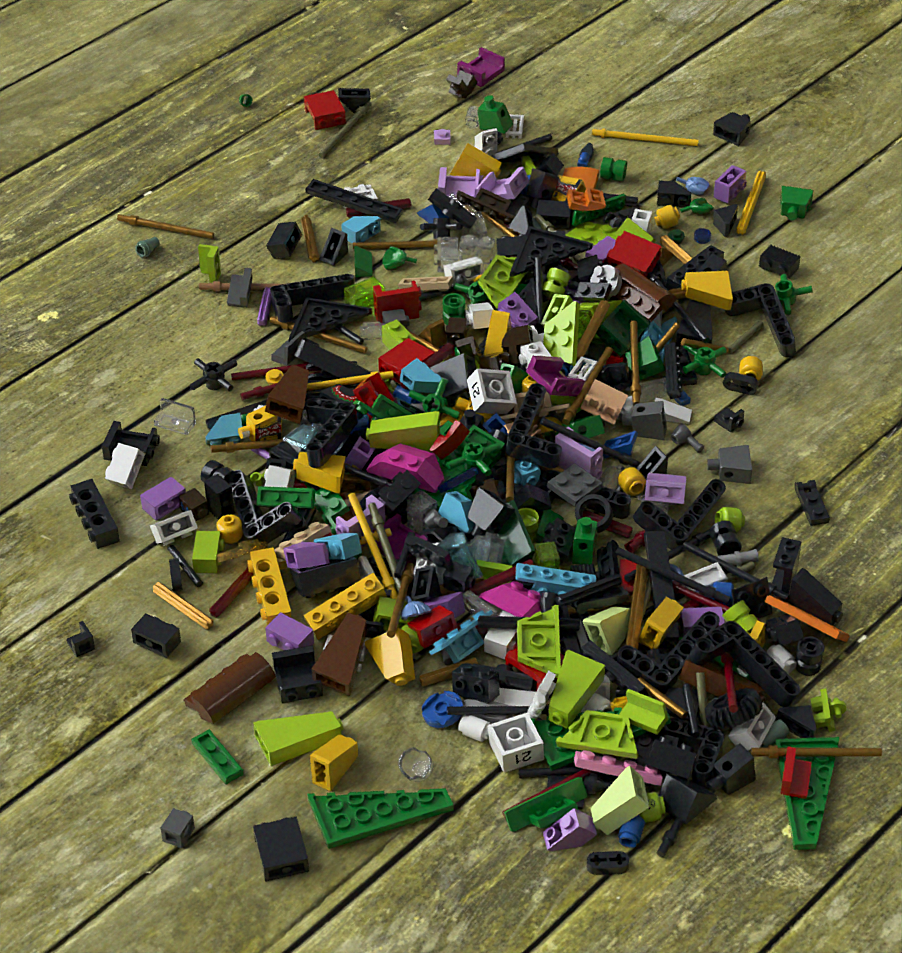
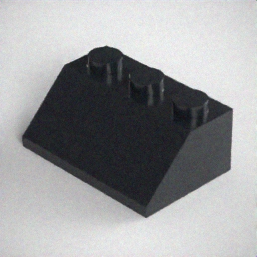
M353 556L348 559H329L330 563L289 569L298 593L306 598H314L318 596L317 593L324 591L325 593H333L337 591L336 588L343 586L344 588H349L360 581L357 559Z

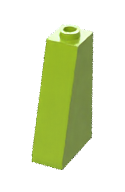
M439 411L372 420L370 428L366 430V439L369 440L370 448L390 449L401 443L431 452L430 448L440 434Z
M566 651L549 704V721L565 728L571 725L604 681V664L573 651Z
M333 711L253 722L255 738L270 766L319 749L337 735H342L341 731L344 730L341 719H337Z

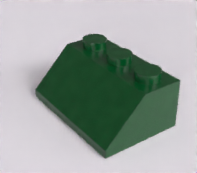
M511 500L508 504L515 509L513 514L498 533H487L492 535L493 547L500 554V563L514 567L517 563L530 559L533 560L535 548L515 501Z

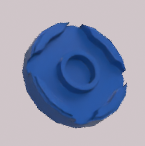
M451 691L431 695L422 705L424 721L434 728H445L457 722L462 715H447L446 710L447 706H463L460 696Z

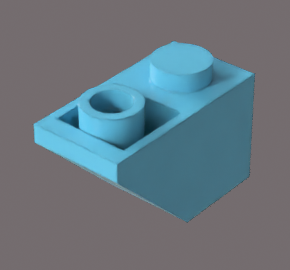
M354 216L341 224L342 232L347 233V239L352 244L353 242H364L381 231L380 217Z
M418 358L404 367L400 375V382L410 390L421 393H435L441 380L440 375L435 374L427 364L421 362Z
M240 413L221 416L206 435V444L211 446L221 445V442L226 441L240 442L241 438L238 434V428L242 427Z
M457 491L446 493L438 511L439 515L446 518L448 523L459 527L458 529L463 533H470L475 526V523L468 518L472 501Z
M342 533L314 539V543H326L329 559H348L362 553L358 533Z

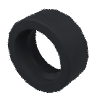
M597 494L587 495L576 504L574 511L576 521L583 518V511L590 505H601L605 509L604 518L598 522L597 533H601L611 525L613 510L608 500L603 496Z

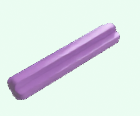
M268 287L264 288L257 318L259 326H265L269 316L271 295L270 288Z

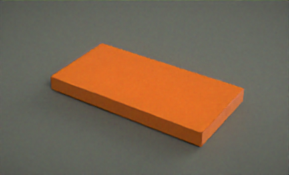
M769 595L765 600L766 603L835 639L847 642L850 637L844 631L779 598Z

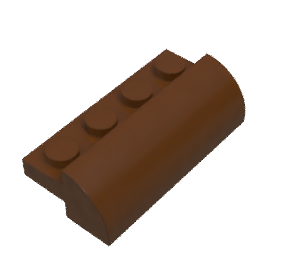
M620 264L615 267L619 270V276L622 277V285L619 292L615 296L612 295V297L621 301L626 300L651 323L662 310L667 312L677 300L676 296L630 266Z
M255 652L251 656L245 654L240 656L230 666L225 667L218 675L207 680L203 686L192 691L184 699L186 707L199 712L201 719L214 724L276 678L270 664L259 653Z

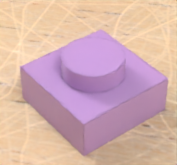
M434 130V145H450V130Z

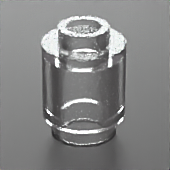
M478 106L468 108L465 124L469 129L474 130L479 127Z
M380 321L363 322V326L359 327L360 337H363L364 340L381 339L382 325H385V323H380Z

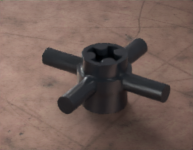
M433 218V223H422L420 225L421 230H433V239H450V230H461L463 228L460 223H450V218Z
M199 358L194 361V364L203 370V377L190 384L192 390L204 384L210 390H219L222 387L228 391L233 390L234 386L224 378L225 372L238 365L235 359L223 366L218 362L205 364Z

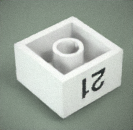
M476 369L467 379L473 410L476 413L507 415L517 404L510 371Z
M528 712L487 725L489 743L504 773L544 760L543 741Z

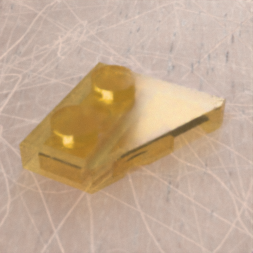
M258 539L247 540L238 543L239 547L220 553L216 557L218 563L231 558L236 559L249 556L250 552L267 549L268 545L266 541L259 542Z

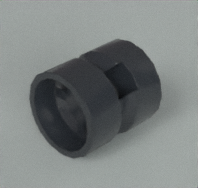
M210 460L204 465L200 477L202 482H204L208 478L219 474L228 482V478L234 470L224 467L223 464L216 460Z
M720 521L710 528L709 534L718 556L741 551L742 545L733 523L730 521Z
M809 636L799 640L795 658L797 666L795 669L800 674L814 676L820 672L825 648L820 639Z

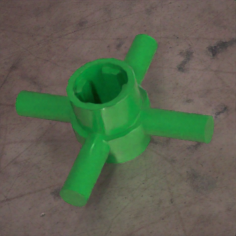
M782 274L780 276L781 280L775 285V290L781 306H784V313L790 315L792 313L791 305L796 302V297L812 293L813 289L812 285L795 289L792 282L788 280L787 275Z
M478 281L470 286L456 283L454 286L455 290L469 295L470 304L489 303L491 301L478 284Z
M683 346L684 349L694 356V362L683 367L684 373L694 370L699 375H709L714 371L721 378L725 377L726 372L715 364L716 358L727 352L725 347L713 351L708 347L696 349Z
M441 378L437 390L433 394L424 396L413 390L409 392V397L423 403V409L426 413L439 411L440 414L445 413L456 419L460 417L461 413L447 407V400L442 396L448 383L446 378ZM433 402L435 405H438L437 409L432 407Z
M463 440L459 445L463 449L462 457L446 463L448 469L464 464V468L468 472L475 473L476 468H479L485 476H489L492 471L484 463L485 456L501 450L499 443H495L483 448L479 443H467Z

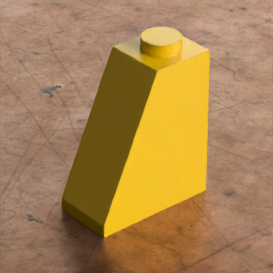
M467 143L450 175L476 176V169H480V175H483V179L490 172H494L497 179L501 172L499 167L502 162Z
M728 271L685 273V279L682 280L681 287L682 291L685 290L686 298L725 310H731L733 297Z
M492 310L484 355L507 351L502 348V340L504 335L512 329L510 313Z
M299 452L298 459H294L293 470L296 471V478L334 493H340L345 474V456L332 455L323 466L313 468L308 464L307 452Z
M666 596L647 619L639 637V642L649 649H658L679 619L684 607Z
M397 628L393 638H389L387 633L365 641L366 648L388 681L397 686H403L415 679L411 640L407 632Z
M339 734L310 755L312 783L331 792L358 757V742L350 737Z

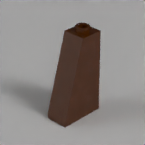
M291 365L268 395L265 412L300 424L305 405L309 370Z
M347 613L312 667L313 680L320 679L323 685L348 696L351 695L367 634V623L362 616Z
M690 659L685 660L678 678L679 680L697 687L696 673L704 672L706 691L716 696L726 694L727 688L723 666L713 661H709L704 665H696ZM733 672L735 690L754 688L758 695H760L761 702H765L766 692L758 684Z

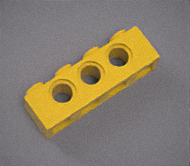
M274 547L250 552V560H247L249 572L254 574V576H251L253 588L258 589V592H256L257 603L262 604V609H260L262 621L266 620L268 625L280 612L291 618V609Z
M371 573L306 613L304 618L307 625L313 629L316 639L319 640L337 629L348 612L359 615L374 606L379 596H387L384 587L376 575Z

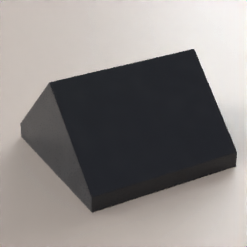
M668 774L659 793V797L663 796L665 812L686 825L718 799L717 795L694 781Z

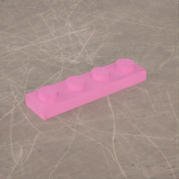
M587 750L582 752L576 751L575 767L619 776L628 766H631L643 777L645 783L661 785L662 774L658 768L649 765L640 766L631 760L618 761L609 755H604L603 757L596 756L593 752Z

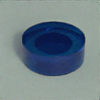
M699 228L694 232V240L701 244L708 243L711 240V232L708 229Z

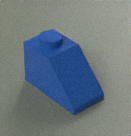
M434 204L417 212L418 216L428 223H433V218H449Z

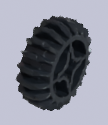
M740 688L736 690L738 706L736 712H730L727 692L717 699H713L705 708L707 722L713 729L728 730L754 719L763 709L762 700L754 688Z

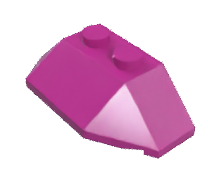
M401 443L375 456L366 469L368 473L391 480L400 471L404 473L408 470L421 483L420 489L436 493L444 482L443 473L434 453Z
M517 581L500 585L479 595V598L516 617H531L533 614L541 611L540 593L524 588L523 584Z

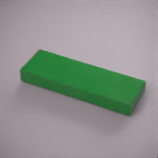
M258 486L256 506L277 507L284 502H289L295 508L314 509L316 490L313 488Z
M210 729L191 739L193 746L225 785L244 775V770Z

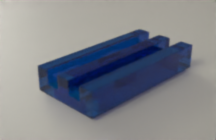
M476 467L467 469L439 485L438 490L440 493L450 490L479 472Z

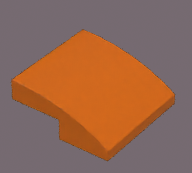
M568 167L564 169L563 176L582 179L585 187L595 189L600 172L598 169L589 167Z
M586 187L584 193L571 189L567 191L566 196L569 209L593 211L603 209L606 206L603 192L600 190Z

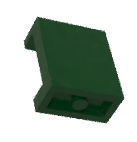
M623 300L599 326L596 335L621 357L631 347L630 322H637L638 337L650 325V322L630 303Z

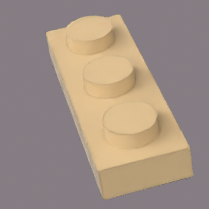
M453 276L403 278L398 287L399 289L412 287L411 281H415L417 287L420 286L422 292L437 289L439 291H446L452 286L454 281Z
M312 523L305 531L296 533L294 538L280 543L279 547L274 550L276 558L285 559L283 548L300 542H314V539L322 538L331 532L329 524Z

